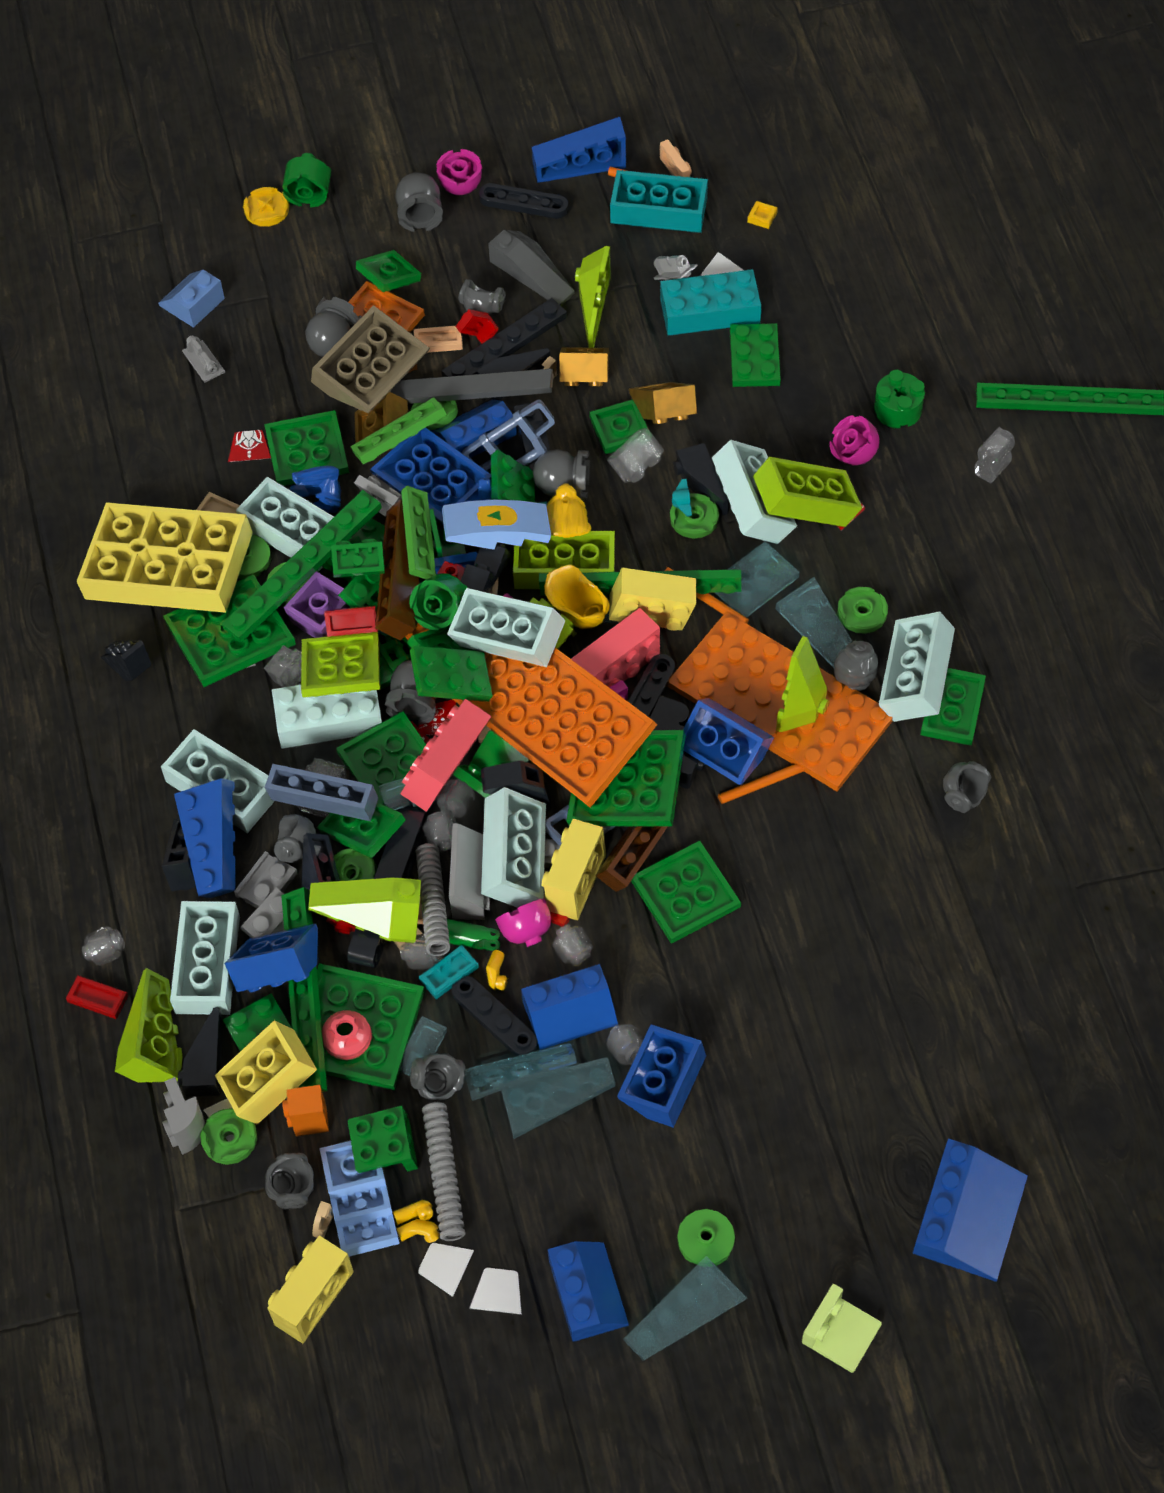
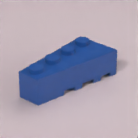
M617 117L533 146L532 162L537 183L606 172L609 170V167L626 168V136L621 118Z
M223 778L174 794L197 893L200 897L214 898L235 891V856H233V842H235V831H233V815H235L233 791H235V782Z

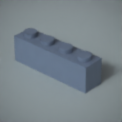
M272 764L264 787L273 801L371 821L379 798L371 784Z

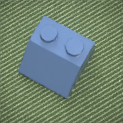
M205 270L191 273L159 302V306L194 328L225 299L221 280Z

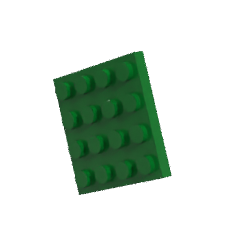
M254 574L236 582L226 613L179 608L163 616L167 627L203 687L296 645L293 635L277 610L266 618L242 642L224 630L222 623L261 587Z
M653 730L591 808L571 793L566 820L568 825L570 826L572 819H576L597 826H673L686 738L684 730Z
M319 963L317 978L322 1028L331 1015L336 1012L350 1010L364 1016L370 1024L372 1031V1040L368 1049L357 1058L351 1060L337 1059L331 1056L324 1048L326 1075L395 1090L425 992L424 986ZM342 1023L337 1028L338 1034L346 1036L353 1031V1026L350 1023Z

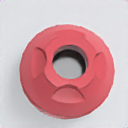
M344 1010L336 1012L323 1025V1046L331 1056L337 1059L351 1060L357 1058L368 1049L371 1043L372 1031L370 1024L364 1016L355 1011ZM342 1023H350L353 1026V1031L346 1036L338 1034L337 1028Z

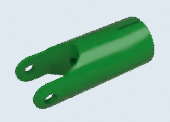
M447 919L450 944L480 950L494 951L499 949L500 943L497 939H499L500 933L498 930Z

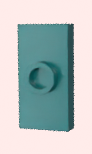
M460 945L420 975L419 980L433 997L438 999L450 990L453 984L478 969L479 964Z

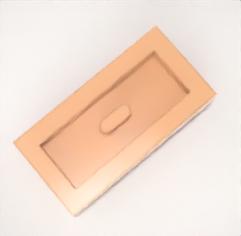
M669 140L660 142V159L673 176L690 177V174H692L691 167L687 161L684 162L678 148L673 147Z
M456 326L414 329V336L430 348L427 353L463 350L462 336Z

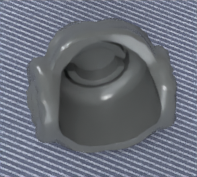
M466 279L459 291L458 299L464 305L466 311L471 309L491 315L493 312L499 313L502 310L506 293L502 287H498L492 292L483 290L476 286L472 280Z
M855 640L847 644L846 648L840 650L836 655L834 663V675L837 681L853 690H865L871 684V681L877 677L878 658L873 646L868 642Z
M969 761L968 763H956L950 768L943 778V789L946 793L944 796L945 801L953 810L965 813L980 804L987 793L988 783L991 780V775L986 767L974 761Z
M297 814L283 816L279 822L278 840L274 845V853L280 861L293 863L303 858L304 835L306 833L316 834V829L311 820Z
M430 1052L423 1058H416L412 1062L411 1085L414 1089H418L419 1094L426 1099L446 1100L452 1097L456 1090H461L463 1087L465 1064L462 1060L455 1059L448 1053L438 1054Z
M304 1153L281 1154L268 1167L265 1175V1189L268 1197L275 1200L278 1207L282 1209H296L308 1204V1197L314 1190V1173L311 1165L308 1163L307 1156Z

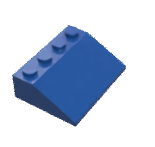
M427 428L420 430L415 436L400 442L370 469L372 474L401 495V490L406 486L427 492L429 509H433L435 520L442 525L444 524L443 505L480 501L478 481L484 478L489 479L491 482L490 473Z
M948 1138L913 1254L997 1282L1028 1175L976 1147Z

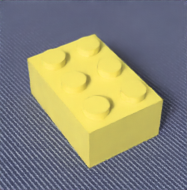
M621 568L609 594V620L620 623L637 609L641 608L659 627L672 631L683 630L696 605V578Z
M572 819L569 828L566 827L562 833L560 849L554 851L551 860L552 867L550 871L544 873L541 885L544 887V899L550 912L578 921L597 878L595 875L606 857L603 827Z
M274 1020L226 1064L215 1077L237 1117L259 1124L287 1098V1089L298 1088L317 1068L294 1029Z
M318 1236L315 1242L311 1241L306 1246L302 1254L303 1259L298 1266L294 1265L288 1271L285 1277V1284L280 1290H275L268 1301V1311L274 1325L301 1343L305 1342L353 1274L348 1253L321 1236Z

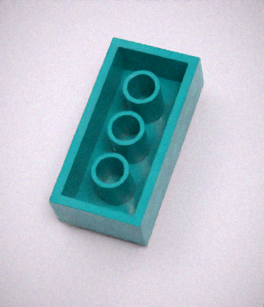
M617 170L610 203V222L613 224L701 233L707 203L708 179Z
M753 269L660 281V301L668 336L730 328V324H760L761 302Z

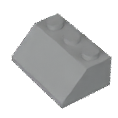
M453 823L449 885L452 919L485 920V910H490V897L481 894L483 834L458 823Z

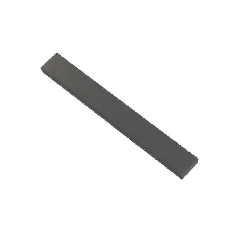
M552 369L400 380L390 392L407 400V404L425 403L433 397L437 401L545 394L552 393L554 373Z

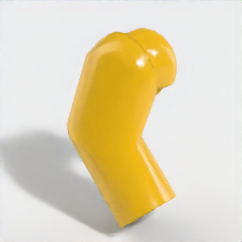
M499 950L492 952L486 966L489 986L494 990H504L507 986V977L499 975L500 967L505 957L504 953Z
M420 1200L392 1212L397 1225L417 1217L420 1220L426 1221L433 1216L432 1204L426 1200Z
M415 1219L396 1228L401 1241L419 1234L424 1235L425 1240L431 1243L438 1240L440 1236L437 1231L438 1226L434 1222Z

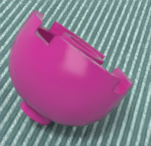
M461 149V152L453 153V150L443 154L437 161L438 180L448 193L454 195L469 194L481 182V161L474 152Z
M852 415L844 418L837 424L832 432L835 435L833 442L830 441L829 445L831 453L836 459L855 466L865 464L874 457L879 448L880 439L877 429L869 420L862 416L854 417Z
M539 899L520 906L511 913L507 912L495 920L501 933L507 940L515 944L526 943L527 947H530L542 941L541 935L546 933L551 925V914L546 900Z

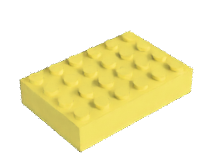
M106 503L78 576L77 584L86 600L226 613L253 532L246 514Z

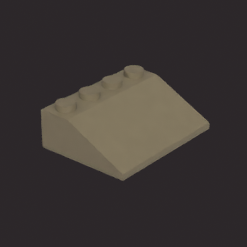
M373 305L312 368L311 382L328 396L369 414L430 348Z

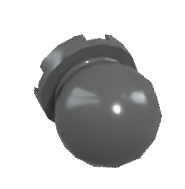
M414 172L405 175L397 184L395 194L398 204L397 215L399 224L404 229L415 232V228H426V231H429L442 222L443 208L440 202V189L437 182L430 175Z
M323 297L316 307V314L308 322L305 330L308 345L318 356L324 357L362 318L361 315L357 316L353 312L355 308L353 305L337 297H333L332 300H326Z
M559 449L549 450L542 454L535 462L533 469V478L538 489L545 495L554 497L558 487L568 483L576 490L578 497L587 499L588 492H583V490H585L586 484L589 485L590 460H585L589 456V451L579 450L578 455L575 457L569 452Z
M405 660L395 668L391 676V692L387 694L385 702L387 706L386 713L393 717L404 711L408 719L418 720L417 725L429 723L434 719L437 707L435 700L437 697L418 696L412 661Z

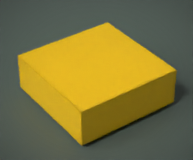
M756 201L748 215L747 222L769 229L777 214V207Z

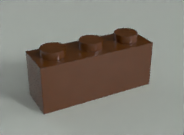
M629 826L595 876L615 892L626 888L668 826Z

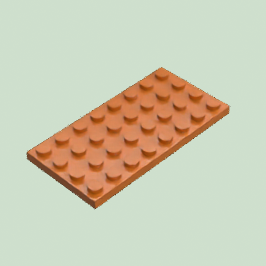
M726 611L671 676L667 687L695 704L698 700L705 699L706 697L710 698L772 735L774 739L769 747L770 751L793 765L799 764L804 768V772L838 792L893 722V717L888 716L879 706V703L857 690L850 689L848 686L837 681L833 675L820 668L827 687L826 699L829 700L825 713L819 714L813 723L784 732L776 731L778 712L780 708L785 709L782 695L788 683L786 678L794 652Z
M554 648L547 667L484 652L493 697L489 702L468 700L491 716L486 724L489 729L503 738L590 808L657 726L651 718L557 648ZM452 699L459 705L464 701L462 699Z

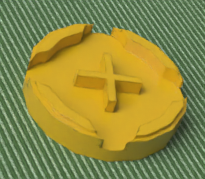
M262 187L255 189L248 198H245L243 209L246 218L252 224L272 226L286 218L289 213V202L284 197L283 192H279L276 188Z

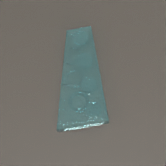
M813 577L776 603L775 609L802 636L807 637L810 644L834 668L836 655L840 650L846 648L847 644L852 643V640L816 579Z
M571 1043L526 1055H519L465 1069V1081L471 1100L474 1101L556 1070L566 1069L570 1065L576 1064L577 1061Z
M606 1057L500 1084L513 1138L515 1139L615 1087V1080L609 1059Z
M705 1256L623 1340L644 1361L747 1298Z

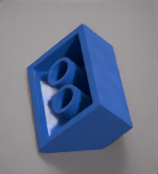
M490 400L456 417L448 425L430 431L462 453V450L479 439V436L484 433H490L512 418L513 414L503 401ZM516 427L495 440L494 443L498 445L516 436ZM481 445L471 452L469 456L472 458L486 451V449Z
M710 698L697 701L683 729L686 735L684 751L739 785H742L760 764L774 739L772 735Z
M311 924L248 939L224 963L236 991L248 990L249 992H254L263 986L271 985V987H277L289 980L300 982L308 978L311 970L317 965L318 927L316 924Z
M600 964L521 989L523 1004L540 1050L618 1025L609 987Z
M650 1025L617 1095L618 1099L647 1119L674 1128L706 1058L702 1041Z
M575 1241L547 1249L550 1267L572 1342L629 1326L604 1243Z

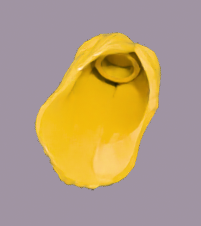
M568 483L559 486L556 490V495L547 503L551 535L570 538L588 534L591 531V525L588 523L585 503L577 496L576 490Z
M573 565L561 566L547 574L544 585L547 599L575 627L579 629L594 628L603 622L605 615L610 609L609 601L598 586L588 580L577 567Z

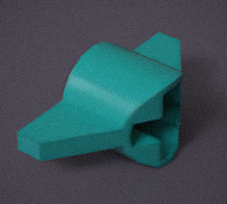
M682 479L672 494V505L678 507L689 517L692 516L690 493L687 479Z

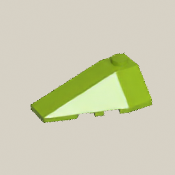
M605 246L583 258L581 268L577 267L575 281L579 282V294L589 348H594L611 278L609 246Z
M802 636L791 657L786 678L788 683L782 695L785 709L780 708L777 716L776 731L779 732L815 722L819 714L825 713L829 704V700L826 699L827 687L810 642L805 636Z
M379 878L311 883L308 910L336 921L348 922L355 925L356 929L361 931H371L387 941L415 943L421 880Z
M148 968L143 970L118 1047L115 1072L135 1082H164L174 1077L178 1081V1072L182 1067L183 1056L181 1048H177L175 1035L178 1034V1028L172 1021L171 1010H173V1006L170 1001L171 989L169 979Z

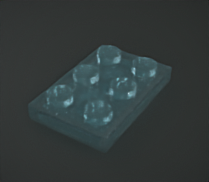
M765 541L727 569L741 570V592L730 594L723 592L715 593L732 609L748 617L798 579L799 571Z

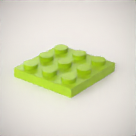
M378 632L302 639L301 692L303 698L380 690Z

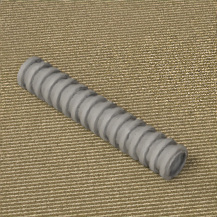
M427 843L420 845L416 849L418 879L421 880L420 898L426 952L432 956H441L450 950L439 848L434 844Z
M432 1102L422 1108V1113L424 1114V1128L427 1131L425 1135L428 1139L430 1170L433 1172L431 1177L434 1180L432 1183L433 1188H435L434 1196L437 1197L435 1204L437 1205L436 1212L439 1214L437 1216L438 1222H440L438 1226L439 1230L442 1231L440 1239L454 1241L465 1235V1229H463L464 1222L461 1220L463 1214L460 1212L462 1207L459 1203V1188L456 1186L458 1180L455 1178L457 1173L454 1170V1154L451 1153L453 1147L450 1145L452 1139L449 1136L451 1133L448 1128L447 1106L441 1102Z

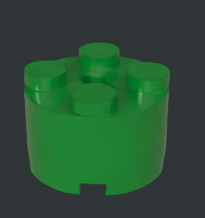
M303 153L300 157L291 159L285 168L282 185L284 197L292 204L301 207L302 203L310 204V207L322 205L326 201L331 168L324 162L316 159L311 153Z
M893 370L883 377L877 385L874 410L878 420L891 428L914 425L922 414L925 395L924 383L915 376L903 373L900 370Z
M439 573L424 580L413 589L410 595L409 604L415 614L414 618L421 626L430 630H439L450 626L464 592L468 587L458 578L445 573Z

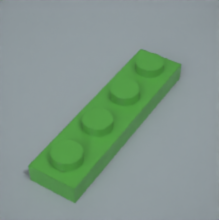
M433 397L351 446V449L364 465L367 462L373 461L385 451L395 448L405 439L415 436L420 430L435 424L447 414L442 405Z
M406 486L401 490L409 574L428 579L436 575L428 494L422 490Z

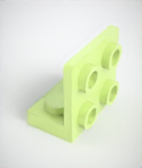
M832 1284L805 1329L802 1343L853 1373L880 1329L881 1322L843 1300V1289Z

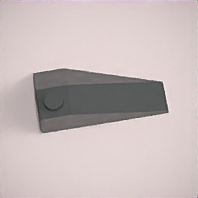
M503 230L488 243L491 263L545 299L553 298L562 306L575 294L574 289L540 245L521 231Z

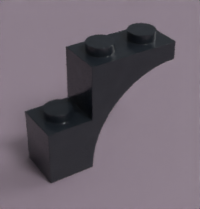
M497 542L494 550L480 547L474 566L466 565L461 582L469 589L490 593L500 574L508 567L513 568L514 557L510 553L511 550L505 548V544Z

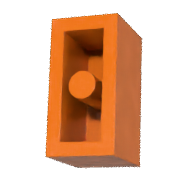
M321 1085L287 1089V1100L282 1101L284 1117L287 1119L288 1128L293 1127L295 1136L329 1132L327 1106Z

